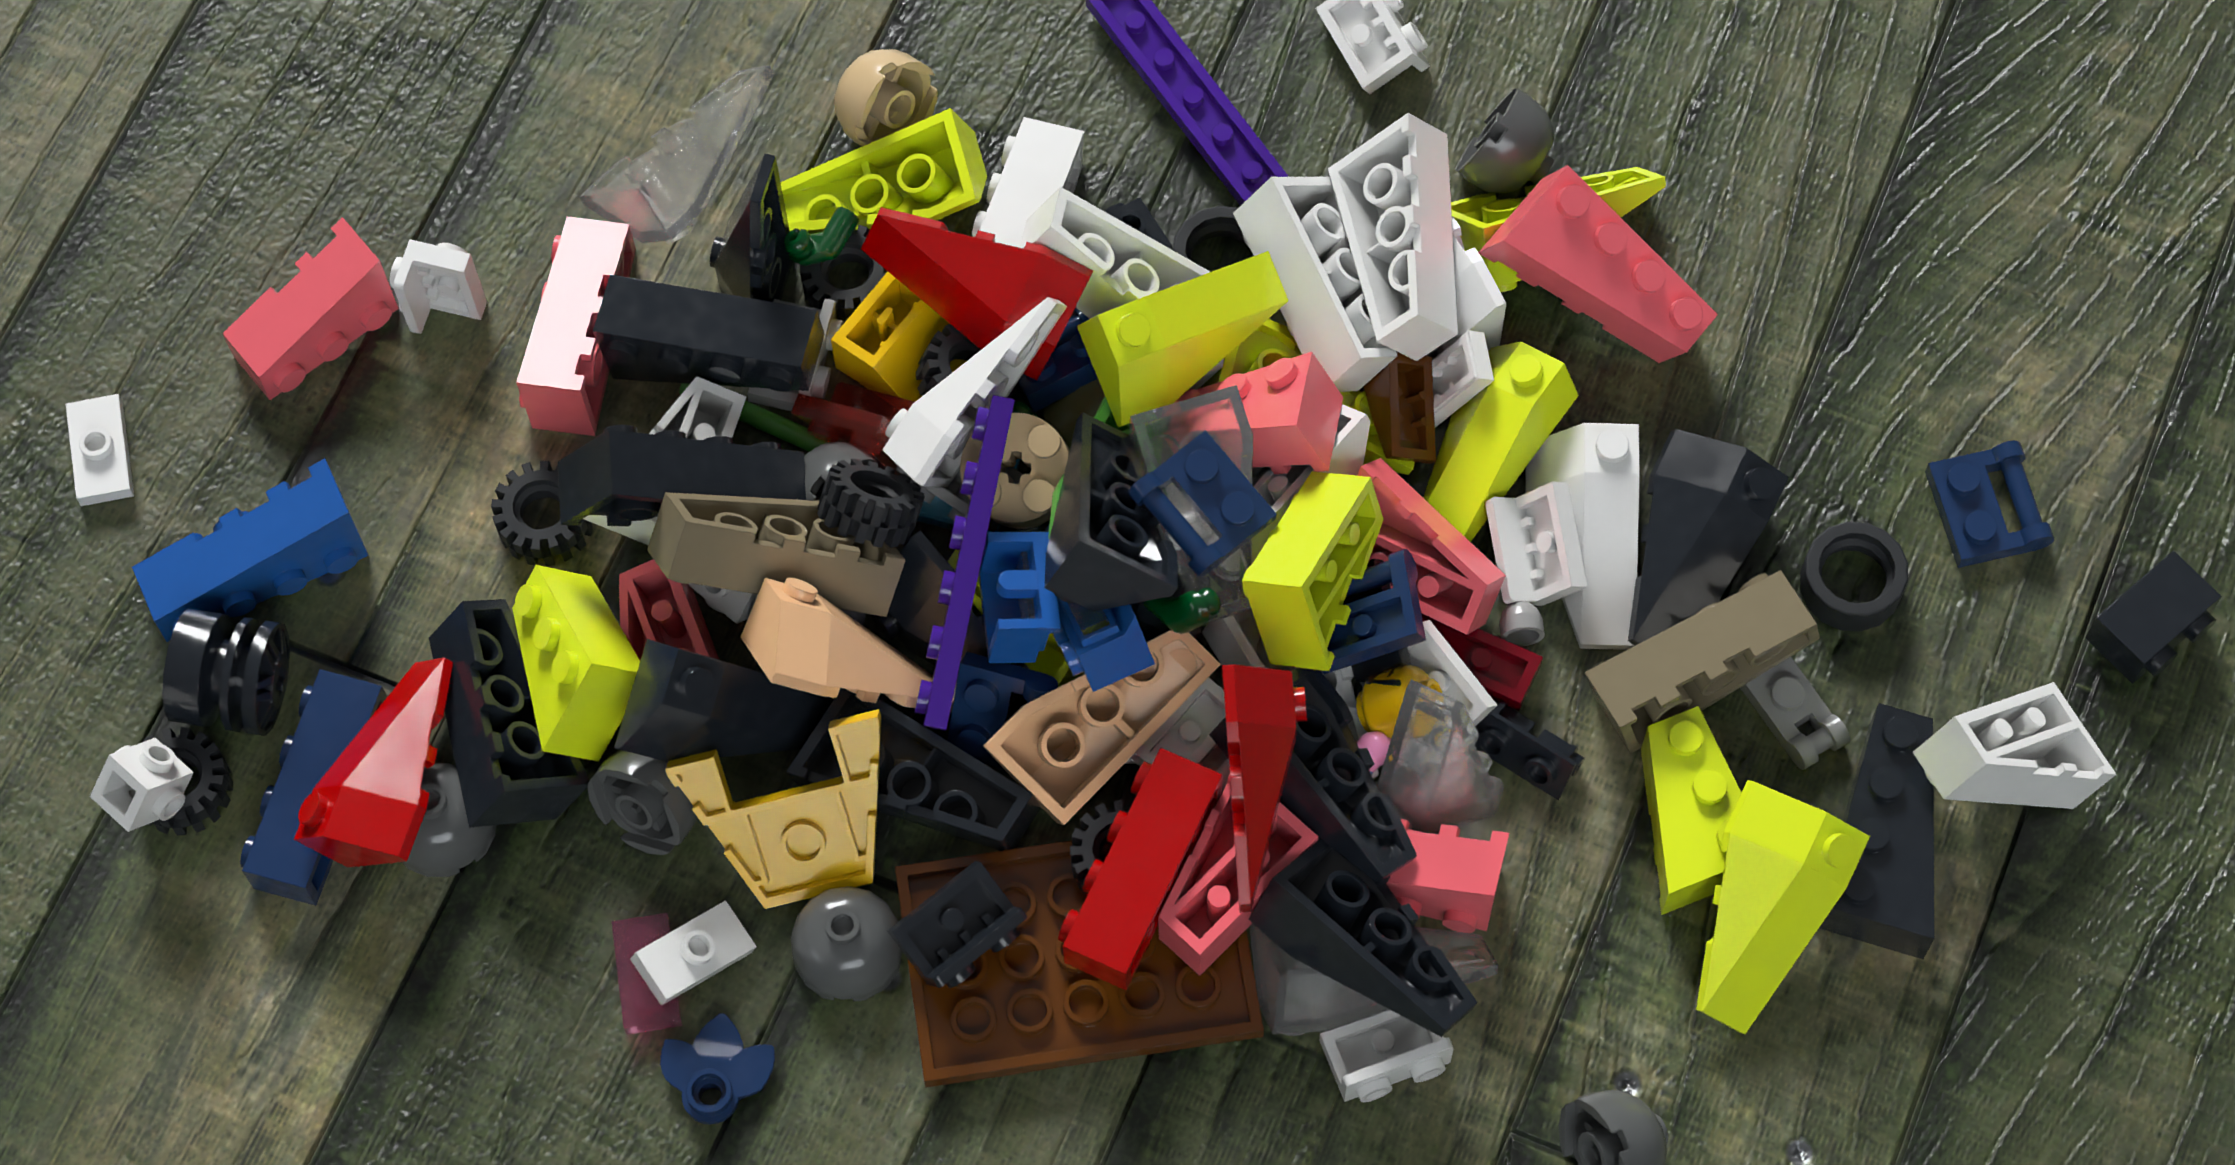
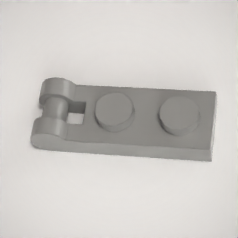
M1791 657L1740 687L1791 760L1801 770H1805L1818 762V755L1830 748L1836 751L1851 741L1850 734L1839 717L1831 713ZM1810 721L1816 731L1805 736L1799 732L1797 727Z

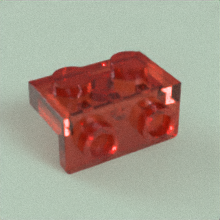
M839 382L830 401L798 393L791 413L808 423L807 433L830 443L838 442V439L842 438L849 440V443L865 449L874 455H879L890 439L885 435V432L891 420L902 408L908 411L915 402Z

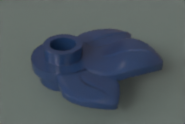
M720 1013L701 1029L693 1045L681 1040L666 1039L662 1047L660 1065L666 1081L682 1092V1102L688 1115L703 1124H717L728 1119L734 1113L740 1099L757 1094L768 1083L774 1069L775 1051L774 1047L768 1044L754 1045L744 1049V1044L737 1028L727 1015ZM709 1089H716L722 1093L720 1100L714 1105H705L701 1102L703 1093Z

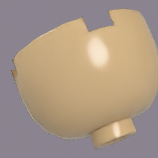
M895 49L871 50L859 56L843 73L835 94V113L845 134L860 146H865L933 116L938 94L937 88L930 85L929 75L935 76L932 69L907 53Z

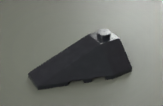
M1083 412L1076 421L1046 551L1044 588L1052 591L1059 599L1067 603H1077L1093 612L1172 596L1178 588L1177 552L1173 542L1162 539L1157 527L1160 522L1144 504L1138 506L1127 493L1130 487L1145 475L1131 437Z
M919 531L910 538L900 552L906 561L887 616L872 614V618L880 631L889 640L898 637L909 651L935 666V659L926 658L933 625L944 626L948 605L937 603L944 570L955 572V570L924 534ZM972 610L961 660L966 651L988 657L983 614L977 613L975 615ZM1010 663L1020 667L1028 668V666L1025 663ZM1015 693L1012 706V712L1014 713L1027 704V700L1024 699L1022 694Z

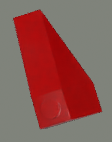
M881 207L861 249L981 350L1047 297L1059 300L1067 306L1023 373L1037 380L1055 349L1093 270L1046 246L1026 242L1024 249L995 242L996 234L978 230L975 237L949 231L941 221Z
M444 657L415 662L313 788L312 793L304 800L298 814L300 824L294 837L295 841L348 868L408 861L427 810L429 792L421 789L424 767L428 769L435 765L437 748L429 745L431 730L439 724L444 716L453 666L452 661Z
M1230 664L1222 665L1239 910L1242 913L1252 911L1296 740V722L1307 721L1305 688H1293L1292 671Z

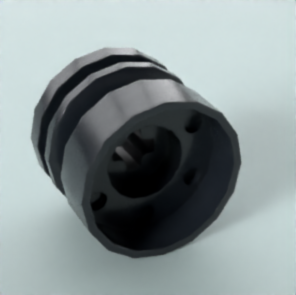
M187 609L179 617L173 630L164 666L162 698L164 713L168 721L210 728L220 714L225 730L240 732L244 727L248 734L267 736L273 729L279 716L288 682L290 645L289 634L285 624L265 621L260 626L258 620L244 617L237 624L233 632V625L228 615Z

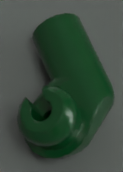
M838 207L823 232L809 234L805 229H793L784 239V248L789 253L791 261L803 266L833 260L840 255L859 223V218L852 211Z
M1207 587L1201 588L1198 592L1194 590L1188 591L1178 597L1172 595L1143 602L1145 608L1171 631L1178 634L1188 633L1207 624L1209 618L1217 616L1221 610V601L1218 594L1213 589Z

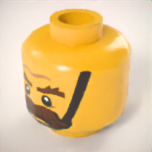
M1404 665L1377 672L1368 677L1362 691L1357 696L1356 708L1360 723L1367 732H1382L1396 743L1424 736L1431 732L1437 723L1438 712L1442 710L1444 700L1442 690L1436 680L1430 679L1427 673L1418 666Z

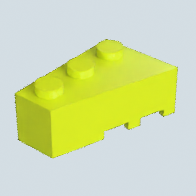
M1311 471L1299 492L1293 496L1290 506L1276 528L1270 532L1267 542L1252 565L1246 569L1242 579L1243 592L1249 600L1270 664L1330 671L1335 655L1328 651L1327 648L1335 625H1346L1351 609L1348 605H1343L1350 583L1352 578L1363 579L1384 520L1371 477Z
M536 565L526 584L518 590L512 610L541 748L544 752L599 762L623 720L640 659L592 576Z
M1699 706L1649 725L1641 747L1649 815H1651L1654 838L1655 865H1657L1660 887L1661 915L1714 894L1715 885H1722L1727 853L1721 851L1723 833L1742 793Z

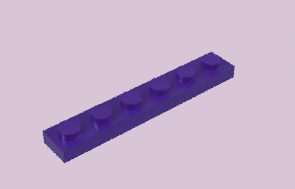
M1086 0V7L1240 206L1269 178L1289 177L1152 0Z
M993 395L989 408L978 406L972 439L982 441L977 463L967 461L960 494L970 495L966 517L955 516L949 548L959 550L955 572L944 570L937 602L948 605L944 626H932L926 658L936 660L932 682L921 680L915 707V713L925 715L923 726L942 731L947 729L1015 399Z

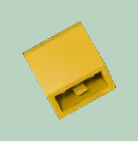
M887 272L831 338L835 367L897 409L901 410L904 408L908 411L911 405L922 397L918 391V386L922 380H916V370L920 365L918 362L938 330L942 332L945 325L949 324V322ZM952 360L950 362L952 372L963 365L966 360Z

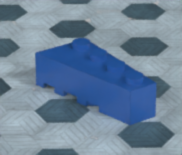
M325 458L308 467L312 477L290 488L289 483L283 481L267 490L266 494L269 501L248 512L235 508L219 517V521L213 528V533L206 537H203L201 534L191 533L132 567L153 620L166 642L171 640L179 617L187 609L220 613L229 617L242 616L253 610L259 602L276 595L284 596L296 593L303 589L308 581L327 573L338 574L345 572L355 566L358 560L369 556Z

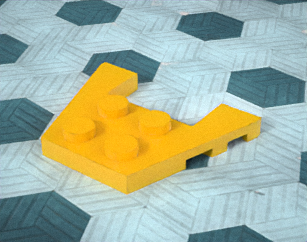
M879 709L830 721L828 730L842 772L841 777L733 802L717 749L667 762L665 768L667 777L675 787H680L692 803V811L703 826L708 825L725 848V856L765 909L813 898L831 888L858 887L873 883L881 714Z

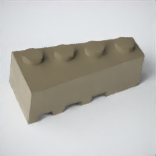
M668 492L664 494L647 549L666 578L678 583H693L758 595L765 578L785 583L787 578H796L814 586L818 590L817 593L839 609L885 617L887 616L906 561L896 547L890 548L885 542L882 548L873 547L872 542L869 540H865L864 544L854 541L855 536L849 534L847 537H843L837 534L838 527L829 528L824 524L825 519L819 518L817 514L819 501Z
M1780 570L1770 576L1764 573L1752 578L1739 589L1738 593L1720 602L1706 606L1692 617L1586 671L1585 674L1596 701L1629 753L1632 754L1642 747L1649 725L1699 706L1701 711L1819 640L1820 637L1817 623Z

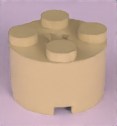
M1012 413L990 517L1002 526L1028 529L1038 527L1050 519L1053 492L1065 473L1070 449L1059 433L1041 418L1026 413ZM972 435L966 442L961 456L960 474L962 481L967 461L977 463L982 441L972 439ZM1017 459H1022L1026 466L1031 468L1030 474L1021 475L1019 483L1014 484V480L1006 473L1007 467H1014Z

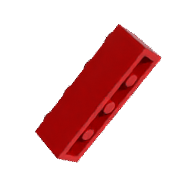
M1161 747L1152 764L1144 761L1140 766L1131 788V792L1137 796L1128 813L1122 810L1117 813L1107 836V841L1112 843L1104 862L1098 859L1093 862L1082 889L1088 895L1079 912L1074 909L1069 911L1058 935V941L1064 943V963L1124 990H1127L1158 926V916L1189 854H1192L1205 828V822L1212 808H1215L1222 794V774Z

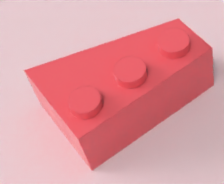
M1311 351L1293 358L1279 359L1269 366L1245 374L1231 375L1224 381L1197 390L1189 389L1169 407L1163 436L1174 451L1178 452L1206 430L1244 476H1248L1251 471L1250 468L1269 467L1274 474H1288L1291 469L1290 465L1310 464L1315 472L1329 471L1343 396Z
M1229 774L1228 782L1215 808H1212L1205 822V828L1192 854H1189L1158 916L1159 939L1200 976L1252 924L1248 919L1271 879L1318 841V836L1279 802L1252 911L1240 913Z

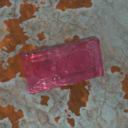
M668 913L612 921L623 1027L626 1035L682 1026L679 996L661 1006L630 960L635 952L671 932Z

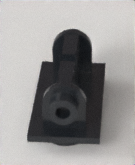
M1504 701L1499 705L1497 704L1469 732L1465 743L1525 779L1533 786L1559 800L1571 775L1575 776L1585 757L1577 753L1578 747L1576 745L1567 743L1546 729L1536 738L1530 734L1535 726V722L1510 708Z

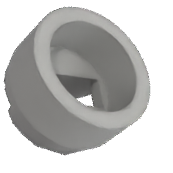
M1528 601L1508 604L1502 611L1499 623L1501 639L1517 646H1528L1544 638L1542 615Z

